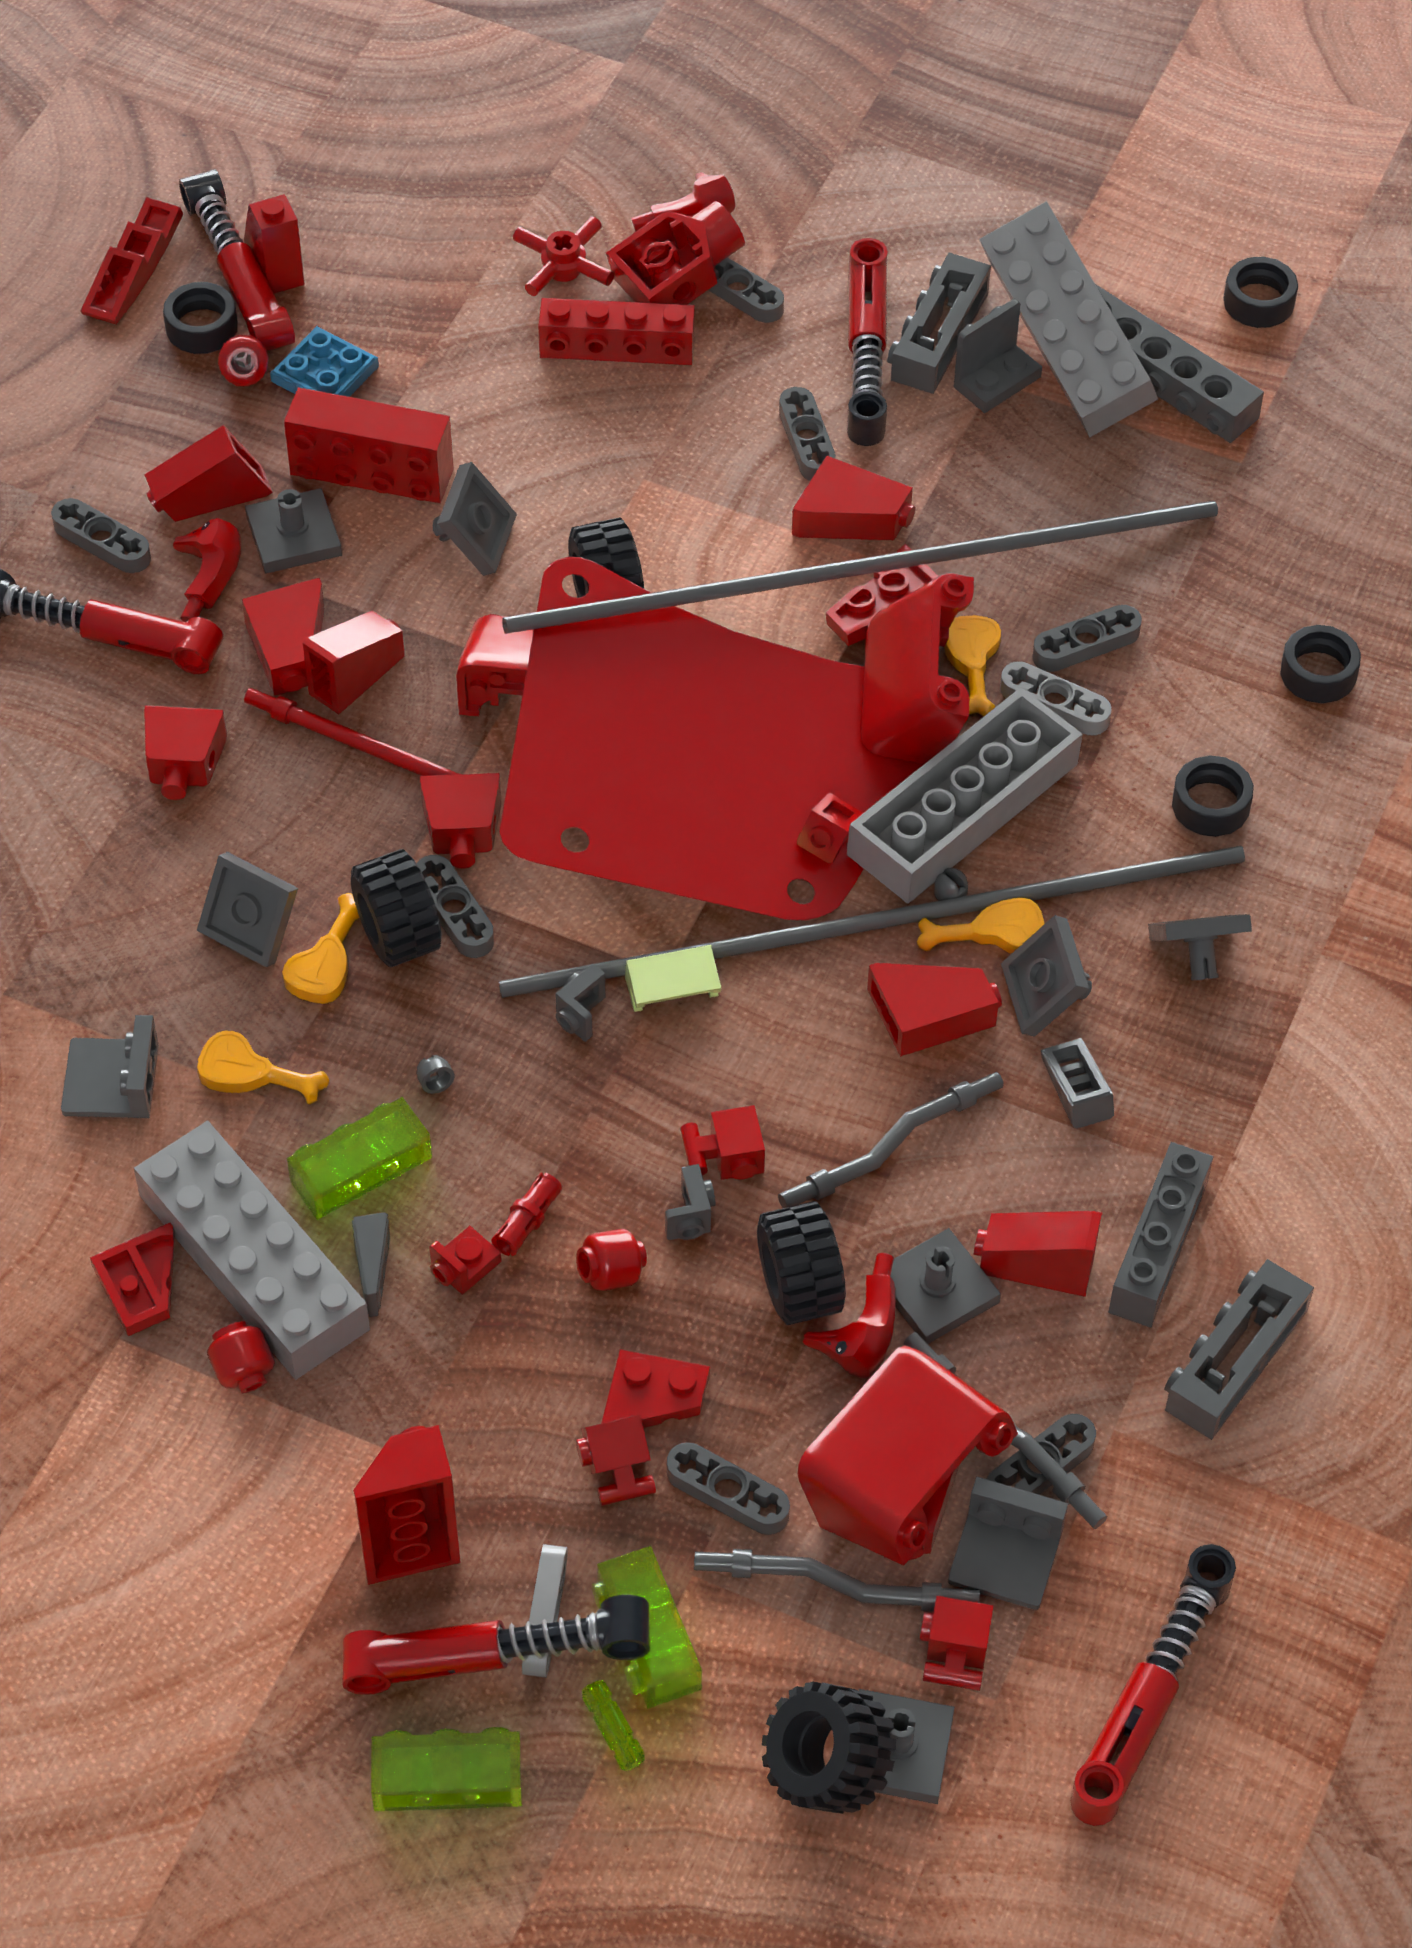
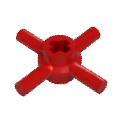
M590 217L575 234L570 231H557L549 235L547 240L522 227H518L513 234L514 241L541 253L543 267L525 285V290L529 295L536 296L552 279L559 282H568L577 278L580 273L606 286L612 283L614 272L587 260L586 251L583 247L602 227L601 222L596 217Z

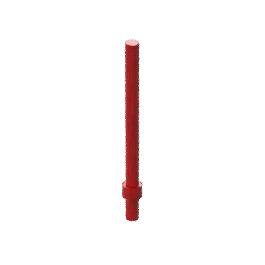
M249 688L245 694V703L271 713L272 719L284 724L293 722L418 775H459L457 772L299 708L296 701L284 696L275 698L253 688Z

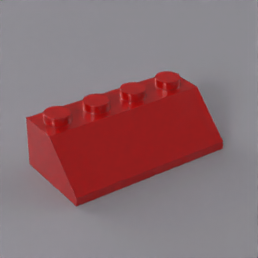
M439 1425L410 1427L401 1434L393 1435L388 1439L353 1490L368 1585L461 1563L452 1474Z

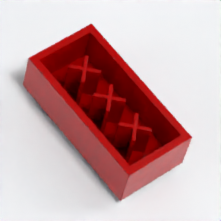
M298 387L284 420L290 475L441 504L454 470L450 416Z

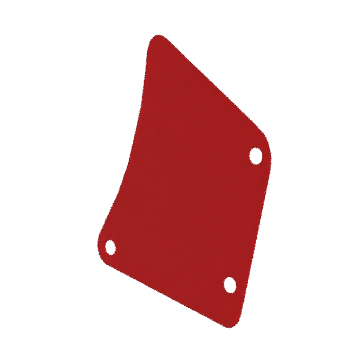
M568 556L550 563L543 572L537 612L649 594L651 592L593 561L581 557ZM572 574L582 576L589 584L588 593L580 598L569 596L562 588L563 579ZM677 606L533 630L499 834L503 844L511 853L518 858L537 864L785 920L806 921L827 915L837 909L864 870L863 867L847 855L848 838L843 843L836 859L832 863H827L797 844L796 841L811 811L828 793H831L864 813L924 764L879 756L871 753L864 746L861 739L864 666L833 661L735 632ZM571 827L583 830L589 838L588 847L581 852L567 850L561 842L562 832ZM803 879L809 882L814 889L815 895L813 900L806 904L794 902L787 893V887L791 881Z

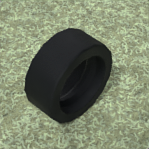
M1262 256L1249 257L1238 261L1229 270L1223 296L1225 309L1233 319L1247 326L1266 328L1281 324L1292 315L1298 291L1297 277L1289 266L1277 259ZM1249 284H1262L1274 288L1282 296L1273 300H1258L1245 295L1240 288Z
M192 282L174 290L164 302L163 316L166 334L170 342L182 351L193 354H208L220 350L223 344L237 333L238 320L235 301L230 292L220 285L210 282ZM208 309L222 315L214 323L205 326H190L179 321L184 315L195 310Z
M1313 625L1303 627L1293 633L1285 644L1280 675L1284 685L1299 698L1308 702L1323 704L1338 701L1347 696L1356 684L1361 652L1357 643L1346 632L1333 626ZM1313 652L1325 653L1336 658L1344 666V670L1329 676L1315 675L1305 670L1297 662V658Z
M1220 756L1198 757L1183 765L1177 774L1172 808L1176 818L1187 829L1199 835L1217 837L1231 834L1241 828L1249 817L1254 785L1249 773L1239 763ZM1199 784H1219L1228 788L1237 797V802L1230 807L1222 809L1206 808L1197 804L1189 796L1188 791Z

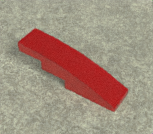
M146 197L135 223L128 221L117 247H109L80 310L82 315L117 325L134 303L165 253L184 215L181 207Z

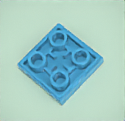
M316 326L270 372L271 382L294 394L297 388L300 387L350 397L379 367L378 357Z

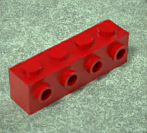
M541 298L538 324L540 358L692 365L695 305Z

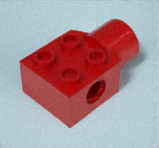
M714 201L693 217H687L666 210L607 251L606 256L611 271L614 272V280L634 302L687 305L718 283L715 266L745 246V240L732 215L722 204Z

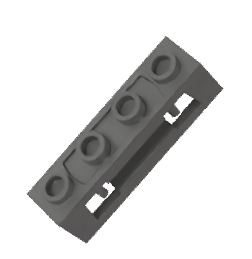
M949 252L942 265L935 266L930 278L929 289L921 291L916 303L914 316H907L902 328L900 341H894L890 347L887 362L892 364L891 381L934 394L957 352L958 334L965 326L972 324L989 293L991 265ZM948 297L947 306L951 307L938 331V344L934 349L935 339L929 337L943 314L944 301Z
M1174 1142L1170 1143L1113 1285L1108 1313L1150 1328L1152 1327L1207 1187L1214 1156Z
M1268 1259L1257 1273L1250 1270L1238 1288L1237 1293L1240 1296L1232 1305L1226 1302L1214 1320L1213 1325L1216 1328L1210 1336L1202 1334L1194 1344L1189 1354V1358L1192 1360L1186 1368L1177 1367L1169 1377L1164 1388L1169 1393L1165 1411L1212 1440L1308 1311L1314 1287ZM1258 1307L1254 1322L1262 1326V1328L1232 1366L1228 1383L1222 1391L1223 1381L1226 1376L1216 1371V1369L1246 1331L1250 1315Z

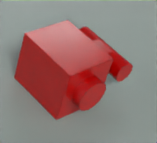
M755 1105L711 1112V1135L700 1136L698 1125L693 1122L681 1126L680 1130L688 1165L699 1164L702 1176L708 1172L706 1160L716 1159L721 1180L730 1178L743 1180L751 1178L755 1174L764 1173L765 1147Z
M640 1414L581 1428L583 1438L576 1439V1446L582 1467L590 1466L591 1474L609 1470L612 1472L614 1484L597 1488L601 1506L656 1493L652 1474L634 1479L631 1466L651 1460Z
M936 1595L934 1613L924 1611L920 1640L929 1642L927 1660L944 1662L945 1665L925 1662L923 1681L980 1691L983 1672L965 1669L964 1666L984 1669L994 1605Z

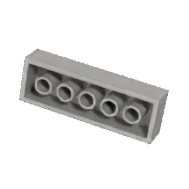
M1047 201L979 239L991 266L1010 299H1016L1021 303L1020 316L1089 437L1158 400L1151 379Z
M1020 687L854 820L849 827L847 855L907 904L932 885L936 881L937 876L942 874L945 869L955 866L1078 764L1083 734L1024 688Z
M208 1120L134 1167L139 1196L164 1225L171 1223L176 1240L248 1325L257 1326L261 1329L271 1352L295 1380L370 1330L365 1300Z

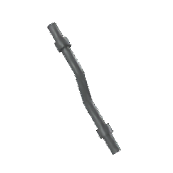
M994 1072L970 1084L967 1081H963L950 1087L947 1094L905 1112L868 1154L833 1170L826 1171L822 1169L807 1176L806 1182L778 1194L780 1205L782 1208L799 1205L812 1198L816 1200L823 1199L835 1193L836 1187L878 1169L915 1127L954 1109L961 1112L974 1106L977 1099L1003 1088L1004 1082L998 1072Z
M917 1332L910 1334L903 1342L904 1346L906 1345L926 1353L955 1374L956 1367L943 1354L938 1356ZM1015 1425L1018 1434L1013 1439L1011 1445L1019 1449L1054 1486L1052 1492L1062 1502L1068 1503V1505L1071 1504L1093 1529L1100 1527L1108 1516L1084 1492L1086 1486L1072 1472L1067 1474L1029 1433Z
M733 1549V1553L695 1551L694 1570L732 1572V1577L751 1578V1574L806 1576L862 1603L921 1606V1611L933 1612L936 1595L979 1603L980 1590L941 1588L942 1583L922 1582V1587L866 1584L809 1557L753 1555L752 1550Z

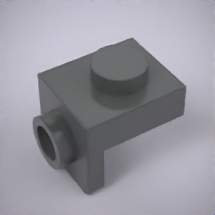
M593 963L581 973L577 972L571 975L563 988L555 993L556 1019L559 1025L569 1034L575 1033L585 1042L593 1036L592 1014L589 1011L606 998L605 973Z
M699 1164L681 1167V1192L685 1206L665 1211V1233L668 1240L678 1238L690 1240L704 1233L711 1232V1207L716 1205L711 1180L703 1181Z

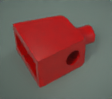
M145 705V751L150 782L162 784V795L171 800L183 799L186 796L187 786L204 787L208 785L227 740L224 711L219 709Z
M500 773L420 776L422 808L433 852L436 854H450V863L456 868L465 869L475 864V853L489 852L494 846L501 807Z

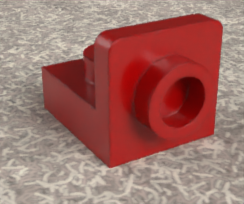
M828 793L811 811L796 842L799 846L827 863H832L836 859L843 843L849 837L850 824L861 816L863 812L833 794Z
M470 1225L445 1247L437 1240L429 1246L430 1270L435 1278L444 1286L451 1284L462 1295L502 1262L501 1252Z

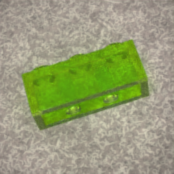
M401 1097L391 1103H383L377 1106L369 1115L352 1124L347 1123L339 1126L331 1135L314 1144H306L296 1150L292 1156L287 1158L290 1182L318 1220L431 1159V1139L427 1129L406 1100Z
M648 1546L598 1563V1582L592 1584V1591L599 1609L605 1599L616 1595H637L649 1602L651 1651L642 1658L628 1660L630 1665L625 1667L626 1678L634 1695L641 1693L646 1707L649 1709L702 1690L701 1666L652 1547Z
M490 1727L484 1729L481 1733H461L455 1729H440L428 1735H412L407 1731L395 1730L389 1731L383 1736H372L371 1795L374 1812L522 1806L520 1731L510 1732L503 1727Z

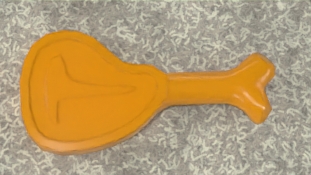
M977 615L955 617L949 628V639L944 646V651L952 666L968 677L969 714L978 713L984 717L995 708V705L986 697L984 673L986 671V661L1000 647L1001 629L999 624L993 619Z
M345 893L338 897L340 913L329 933L321 937L313 948L293 955L285 963L282 971L285 988L299 999L326 1004L333 1002L343 991L348 975V959L343 947V941L354 921L360 918L353 894Z
M1012 898L988 906L971 923L940 926L926 918H922L918 924L921 935L917 939V945L924 951H930L942 942L972 940L981 945H996L1012 954L1039 930L1045 922L1042 911L1034 901L1026 898Z
M225 1030L213 1035L203 1046L198 1058L197 1073L201 1083L207 1088L219 1092H249L272 1083L299 1091L304 1095L307 1104L311 1105L317 1101L318 1092L329 1085V1078L324 1071L313 1074H301L274 1066L268 1058L256 1054L248 1040L242 1034L235 1031Z

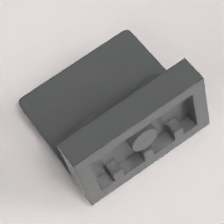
M1012 299L1002 306L995 307L987 316L974 324H968L958 334L954 388L983 413L988 412L1041 378L1042 366L1016 345L1021 305L1016 299Z
M135 1015L133 1032H127L125 1039L72 1038L70 1040L61 1111L64 1116L150 1118L159 1047L153 1015Z
M976 1476L971 1492L968 1517L949 1573L948 1583L963 1589L980 1590V1594L1038 1610L1064 1529L1068 1503Z

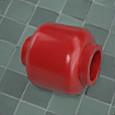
M237 335L231 337L223 344L219 352L218 366L221 374L228 382L236 386L248 387L256 384L264 377L268 369L269 357L265 346L260 340L251 335ZM245 352L243 357H237L239 353ZM248 355L251 356L250 364L246 360ZM237 361L243 362L245 366L239 365Z
M627 1229L593 1233L587 1236L582 1247L577 1250V1269L581 1279L585 1283H589L597 1291L632 1286L638 1281L642 1268L647 1264L646 1249L643 1243L637 1241L634 1235Z
M240 1321L227 1325L212 1335L214 1341L208 1347L207 1356L219 1383L224 1388H239L241 1393L244 1394L252 1392L267 1383L265 1376L273 1369L275 1359L259 1327L247 1326L245 1321Z

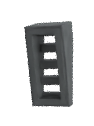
M1082 1038L1041 1050L1043 1062L1074 1128L1078 1129L1111 1119L1114 1116L1113 1093ZM1079 1058L1078 1062L1061 1067L1059 1065Z
M384 1212L357 1216L352 1220L360 1280L369 1317L378 1316L379 1309L381 1308L390 1243L388 1214Z

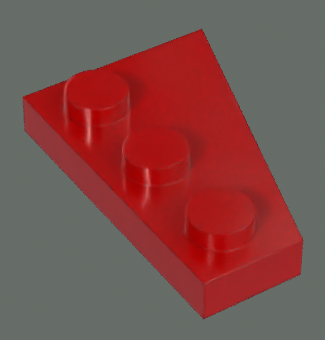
M905 543L897 550V553L912 549ZM927 564L876 572L868 583L864 586L854 587L826 612V623L847 646L855 644L866 638L868 625L878 611L939 576Z

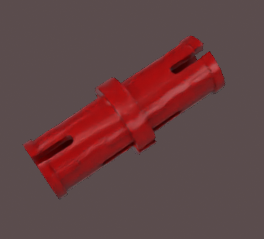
M539 1173L527 1193L522 1198L516 1199L512 1204L510 1215L491 1239L493 1246L502 1254L515 1256L528 1235L533 1230L539 1229L545 1221L544 1214L562 1191V1185L558 1179L548 1173L544 1175Z

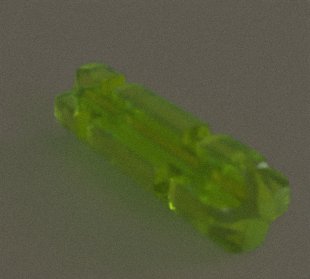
M597 1680L582 1689V1699L588 1710L593 1712V1719L610 1750H614V1757L620 1768L624 1771H630L645 1761V1752L638 1740L633 1738V1731L617 1702L612 1701V1693L606 1682Z

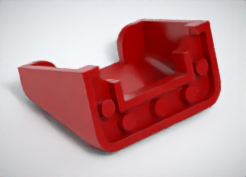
M954 573L943 574L878 611L872 617L866 631L861 739L866 749L871 753L883 757L925 764L952 743L960 733L969 717V693L960 681L938 675L939 646L944 647L947 643L949 628L958 612L965 610L970 605L974 593V577Z
M496 614L485 615L475 621L460 657L456 674L459 715L479 717L481 706L485 702L490 701V705L499 706L501 694L523 695L533 630L505 634L502 626V618L505 616Z
M905 1345L899 1347L890 1355L806 1449L798 1465V1479L821 1528L904 1566L917 1550L924 1546L928 1538V1522L922 1507L975 1446L980 1453L994 1457L1010 1446L1018 1432L1011 1416L926 1353Z

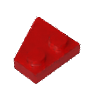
M167 1223L90 1257L92 1267L127 1336H131L170 1318L175 1235L171 1223Z
M620 1349L601 1423L640 1414L643 1428L662 1424L667 1419L681 1420L700 1415L710 1376V1366Z

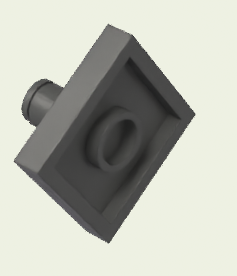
M473 462L459 465L441 515L433 520L432 526L434 534L436 536L440 535L439 540L444 542L451 539L478 571L485 576L496 573L517 513Z
M322 488L299 493L297 490L287 489L279 493L276 499L245 505L247 521L265 574L342 556L341 543Z
M229 852L223 853L218 856L197 931L253 961L269 967L276 963L298 888Z
M1237 914L1148 924L1150 941L1184 939V942H1188L1191 980H1203L1206 978H1219L1214 949V939H1218L1217 935L1252 932L1250 914Z
M1054 915L1001 963L1022 1034L1035 1037L1077 999L1083 1000L1087 998L1092 989V981L1088 980L1090 976L1083 970L1067 918Z
M950 1228L894 1259L890 1277L894 1281L896 1288L895 1307L914 1332H917L927 1344L1000 1303L1001 1293Z
M859 1689V1691L873 1696V1701L880 1702L886 1709L883 1717L891 1719L894 1729L889 1734L890 1738L896 1739V1750L891 1751L890 1760L895 1761L893 1771L886 1772L884 1778L888 1783L883 1791L875 1790L874 1792L938 1804L955 1707Z

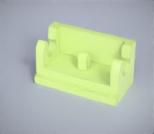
M711 945L626 961L625 980L634 1012L642 1011L645 1004L708 993L711 998L719 996L718 993L721 992V984Z

